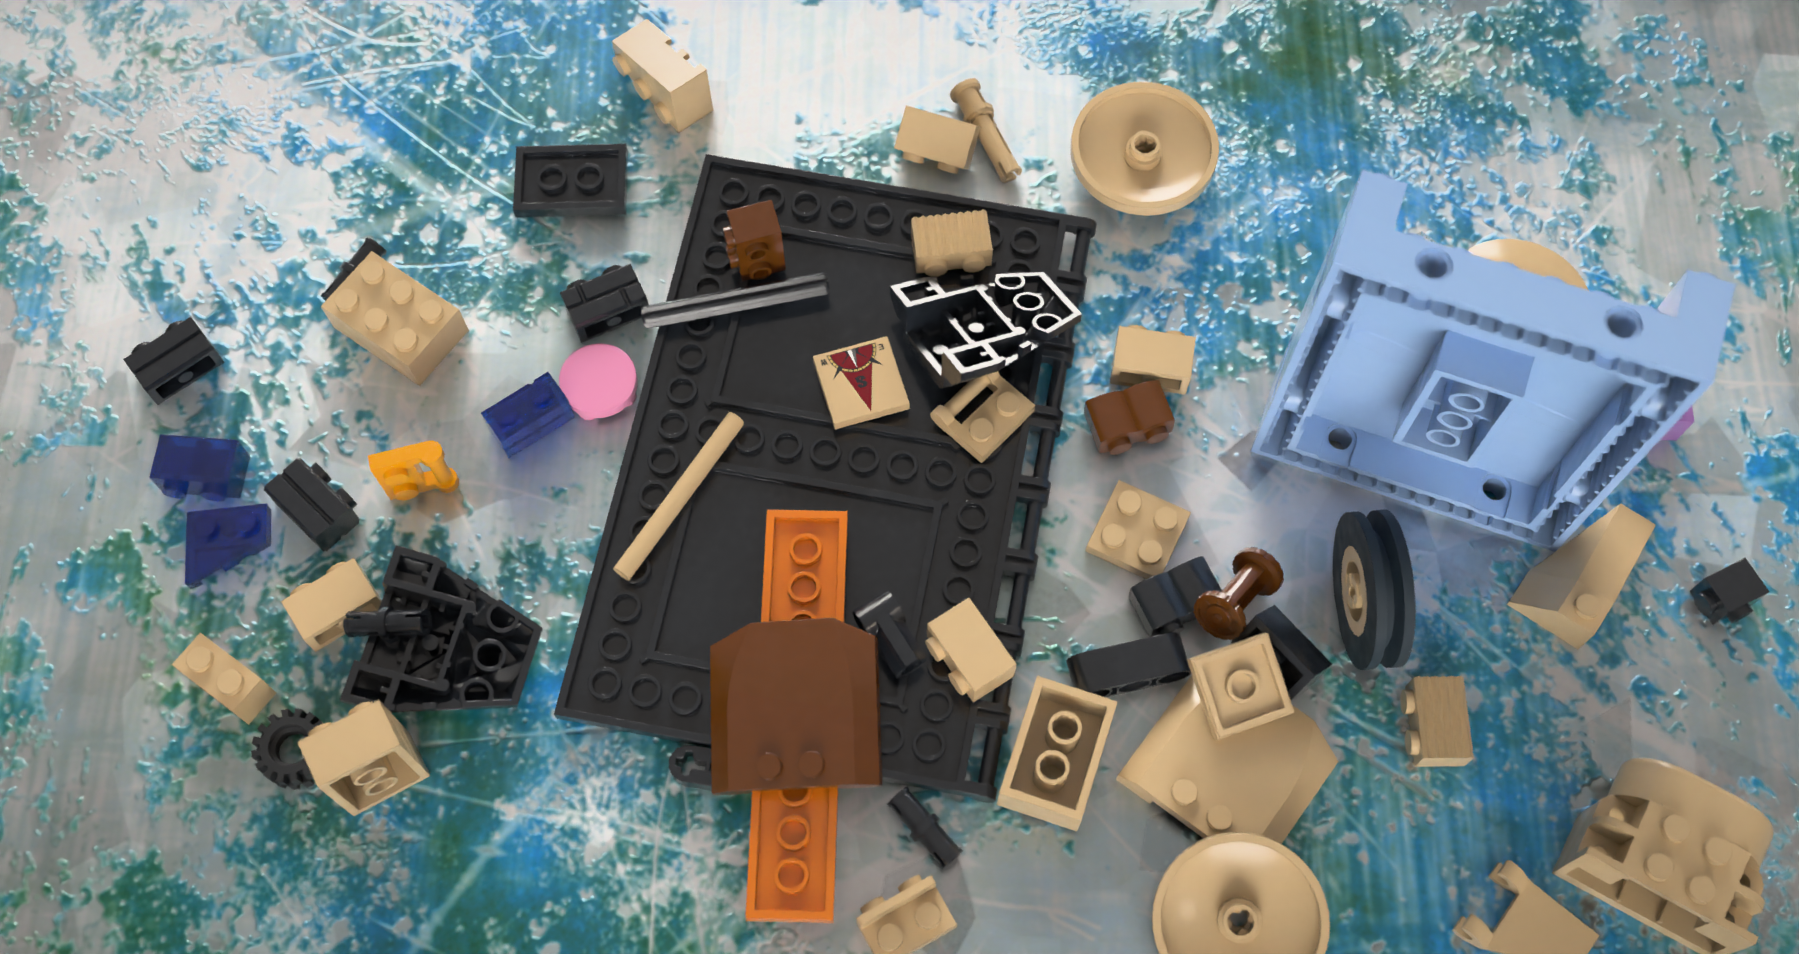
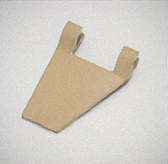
M1509 859L1504 864L1498 862L1488 876L1499 886L1515 893V898L1491 932L1488 926L1473 914H1470L1468 918L1461 916L1452 929L1461 939L1479 949L1500 954H1588L1600 936L1532 883L1524 871Z

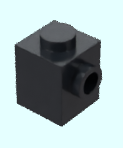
M1745 557L1705 577L1690 592L1694 597L1697 609L1707 616L1712 625L1726 618L1732 624L1753 612L1751 606L1768 594L1769 590Z

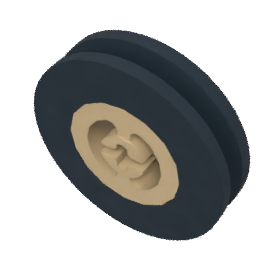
M1372 510L1367 516L1359 511L1346 512L1338 522L1333 546L1334 599L1345 649L1351 662L1359 670H1372L1377 668L1380 663L1386 668L1402 667L1408 661L1412 650L1416 619L1413 571L1403 531L1396 517L1389 510Z

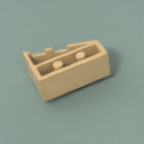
M646 19L612 40L615 57L612 60L622 76L628 75L633 80L634 88L643 100L649 99L654 104V110L659 119L664 124L670 123L680 133L713 111L707 69L701 64L694 68L686 61L690 58L689 54L684 49L677 52L674 51L669 45L672 43L671 39Z

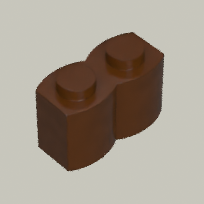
M1159 380L1139 383L1123 391L1105 393L1085 402L1084 415L1099 453L1110 452L1111 455H1118L1128 451L1135 442L1146 441L1148 444L1161 442L1169 436L1174 427L1175 419Z

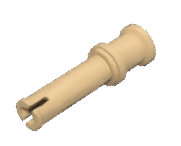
M975 78L966 79L953 87L949 94L950 98L954 103H958L964 114L963 122L981 127L978 138L994 165L1001 182H1010L1017 178L1013 171L1020 175L1022 169L1015 160L993 119L994 108L984 100L980 92L981 85L979 81Z

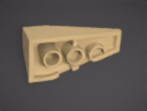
M1620 503L1528 571L1507 605L1574 648L1579 649L1595 635L1656 524Z

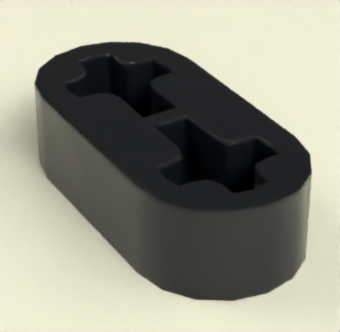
M684 745L677 748L669 759V769L673 779L685 787L712 791L711 748ZM688 756H692L695 764L705 767V770L691 769L689 775L684 776L678 763H685Z

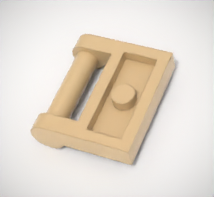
M997 371L970 380L944 406L938 405L930 413V416L944 432L982 463L1034 412L1035 404L1002 378ZM986 386L990 388L994 393L960 424L954 417Z

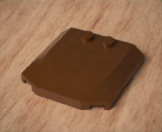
M835 618L750 623L710 646L711 786L713 795L751 794L755 791L838 787L840 789L883 787L878 638Z

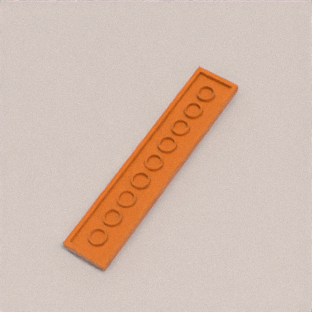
M767 510L761 622L835 618L844 622L848 511ZM838 787L752 792L746 921L834 923Z

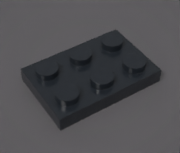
M627 145L516 146L513 197L515 217L626 215Z

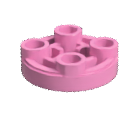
M596 343L581 347L565 360L560 370L559 386L567 405L584 420L612 416L622 411L625 407L632 405L636 400L638 378L635 366L631 358L616 346Z

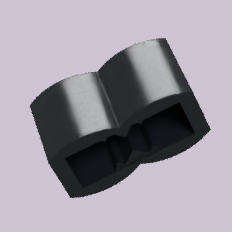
M1200 556L1134 585L1130 588L1128 597L1148 636L1152 637L1166 633L1182 632L1184 630L1183 624L1197 619L1194 614V604L1200 595L1206 591L1215 590L1221 592L1222 590L1204 556Z

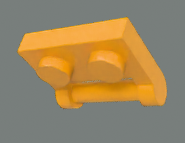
M425 441L368 455L370 470L390 500H409L415 498L419 493L439 489L444 493H451L459 486L457 473L447 466L444 460L445 453L441 445L436 441ZM419 463L430 467L431 471L423 472Z

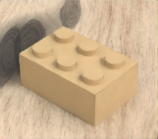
M372 251L321 305V308L335 329L419 386L469 331L458 308Z
M1037 676L1000 788L997 805L1077 831L1085 811L1118 702Z
M379 700L364 702L355 706L345 718L335 723L329 722L318 725L309 731L308 737L297 742L317 787L353 816L430 776L411 734Z

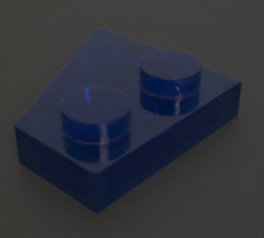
M268 504L187 512L185 584L190 589L203 585L201 580L216 571L223 569L226 572L240 564L245 557L256 555L271 546L272 509Z

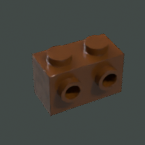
M772 200L727 210L729 226L722 227L727 245V256L731 269L738 267L742 281L749 279L761 280L767 278L772 273L786 270L782 232Z

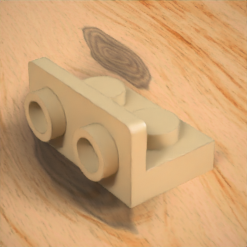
M920 875L908 879L898 886L900 893L886 901L882 896L871 900L860 908L862 915L856 918L857 926L873 954H912L957 928V923L938 892L932 875L923 880Z

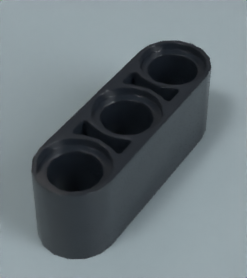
M1177 632L1085 651L1073 655L1066 660L1074 688L1105 698L1176 682L1191 675L1180 633Z

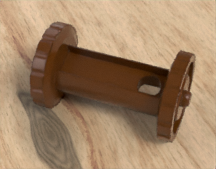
M1247 547L1241 550L1232 562L1235 576L1221 592L1215 590L1206 591L1196 600L1194 614L1200 626L1207 633L1221 640L1235 639L1246 627V616L1243 611L1257 594L1260 596L1273 595L1282 586L1284 573L1281 565L1275 557L1263 549Z

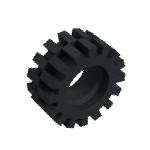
M295 708V713H292L289 709L281 710L282 717L278 718L275 714L268 717L271 722L268 727L262 723L257 730L262 735L260 738L253 737L252 744L257 747V750H252L251 754L252 758L257 761L254 764L256 768L270 781L285 789L289 786L292 790H300V784H304L307 788L315 785L312 780L311 771L305 758L294 764L282 762L279 755L280 746L292 735L299 734L308 737L309 731L323 724V722L311 712L307 714L303 709Z

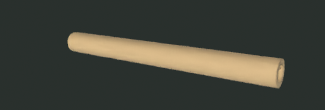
M728 412L614 566L613 570L626 580L632 578L740 431L744 421L739 416Z

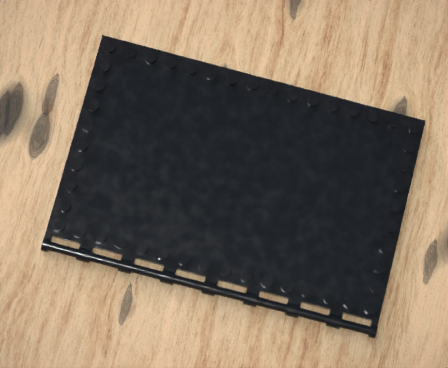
M706 154L666 302L824 272L827 275L829 293L659 326L554 711L556 719L711 748L710 646L750 623L761 622L767 510L848 511L844 623L859 629L852 611L889 591L905 615V624L927 657L926 662L917 670L907 676L896 679L878 650L882 781L970 797L981 802L994 803L998 790L994 787L1002 737L1008 733L1012 710L1008 703L1013 677L994 689L992 702L978 699L973 703L967 693L960 695L949 679L948 674L951 673V670L943 659L939 662L936 661L926 646L925 640L928 639L927 624L967 598H970L1015 663L1016 658L1021 656L1025 636L1022 624L1030 581L1035 579L1038 555L1035 553L1041 516L1043 508H1046L1048 505L1051 482L1048 481L1052 454L1055 438L1060 436L1064 414L1060 409L1067 369L1072 367L1076 346L1072 342L1075 325L1059 334L1058 338H1052L998 371L1002 378L1034 404L1041 363L1052 366L1046 405L1035 404L1034 412L981 463L944 432L930 416V413L938 405L944 406L969 381L942 389L938 387L905 345L903 323L896 316L890 297V286L924 277H937L938 285L960 284V276L973 275V284L995 283L996 274L1044 272L1078 309L1079 303L1084 300L1087 277L1084 273L1090 239L1095 236L1097 223L1086 217ZM772 200L782 232L786 270L772 273L767 278L761 280L749 279L742 281L738 267L731 269L727 256V245L722 227L729 226L727 210ZM982 209L987 211L993 248L991 266H985L984 269L978 272L953 269L940 276L916 273L911 239V219L913 217L919 218L921 216L927 217L929 215L935 216L945 213L949 215L951 213L981 211ZM1065 232H1071L1076 235L1070 271L1059 270ZM887 336L910 403V409L834 429L813 363V356ZM986 386L954 418L962 424L994 392ZM728 412L739 416L744 421L740 431L630 580L622 578L613 570L614 566ZM1029 431L1037 432L1040 435L1033 476L1021 475ZM1016 502L1027 505L1020 549L1008 547ZM1003 575L1014 578L1006 624L994 622ZM975 728L987 731L978 782L965 780Z

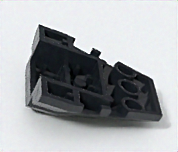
M1044 272L996 274L995 283L973 284V275L960 276V284L938 285L937 277H924L890 286V297L896 316L903 323L905 345L940 389L974 380L1001 370L1081 322L1082 313Z
M396 545L382 582L385 593L379 609L382 607H394V610L428 609L432 617V627L423 628H429L430 633L428 635H397L394 639L386 640L381 639V636H369L360 661L354 660L340 701L357 706L364 702L379 700L391 713L518 707L543 628L499 599L497 601L480 590L479 585L469 578L465 580L447 568V564L436 556Z

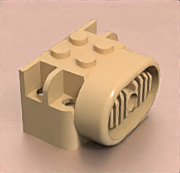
M1633 758L1625 761L1620 766L1607 797L1581 812L1576 818L1552 874L1699 954H1732L1756 945L1759 938L1747 930L1752 917L1761 913L1766 903L1764 898L1761 897L1764 883L1759 870L1772 841L1774 830L1769 819L1756 807L1694 773L1674 764L1656 759Z

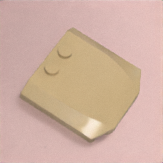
M1191 675L1118 774L1116 780L1147 803L1155 802L1204 839L1222 833L1244 832L1265 836L1282 844L1330 775L1338 760L1316 722L1295 706H1293L1295 713L1220 740L1213 739Z

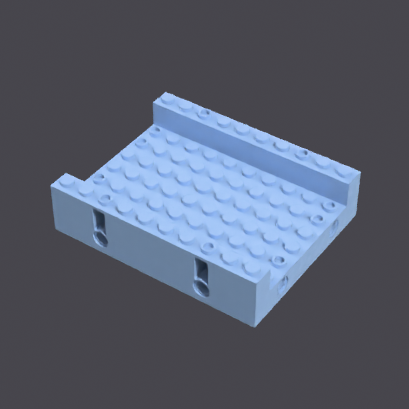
M1362 170L1276 371L1251 452L1554 552L1557 551L1714 382L1736 284L1718 279L1710 273L1687 270L1657 309L1646 305L1631 304L1612 298L1611 295L1602 291H1589L1567 284L1557 277L1541 276L1519 269L1509 262H1496L1473 255L1464 248L1448 247L1428 241L1415 233L1396 231L1394 227L1408 184L1394 180L1387 174ZM1329 441L1341 443L1344 449L1334 448ZM1483 490L1492 492L1497 500L1488 498Z

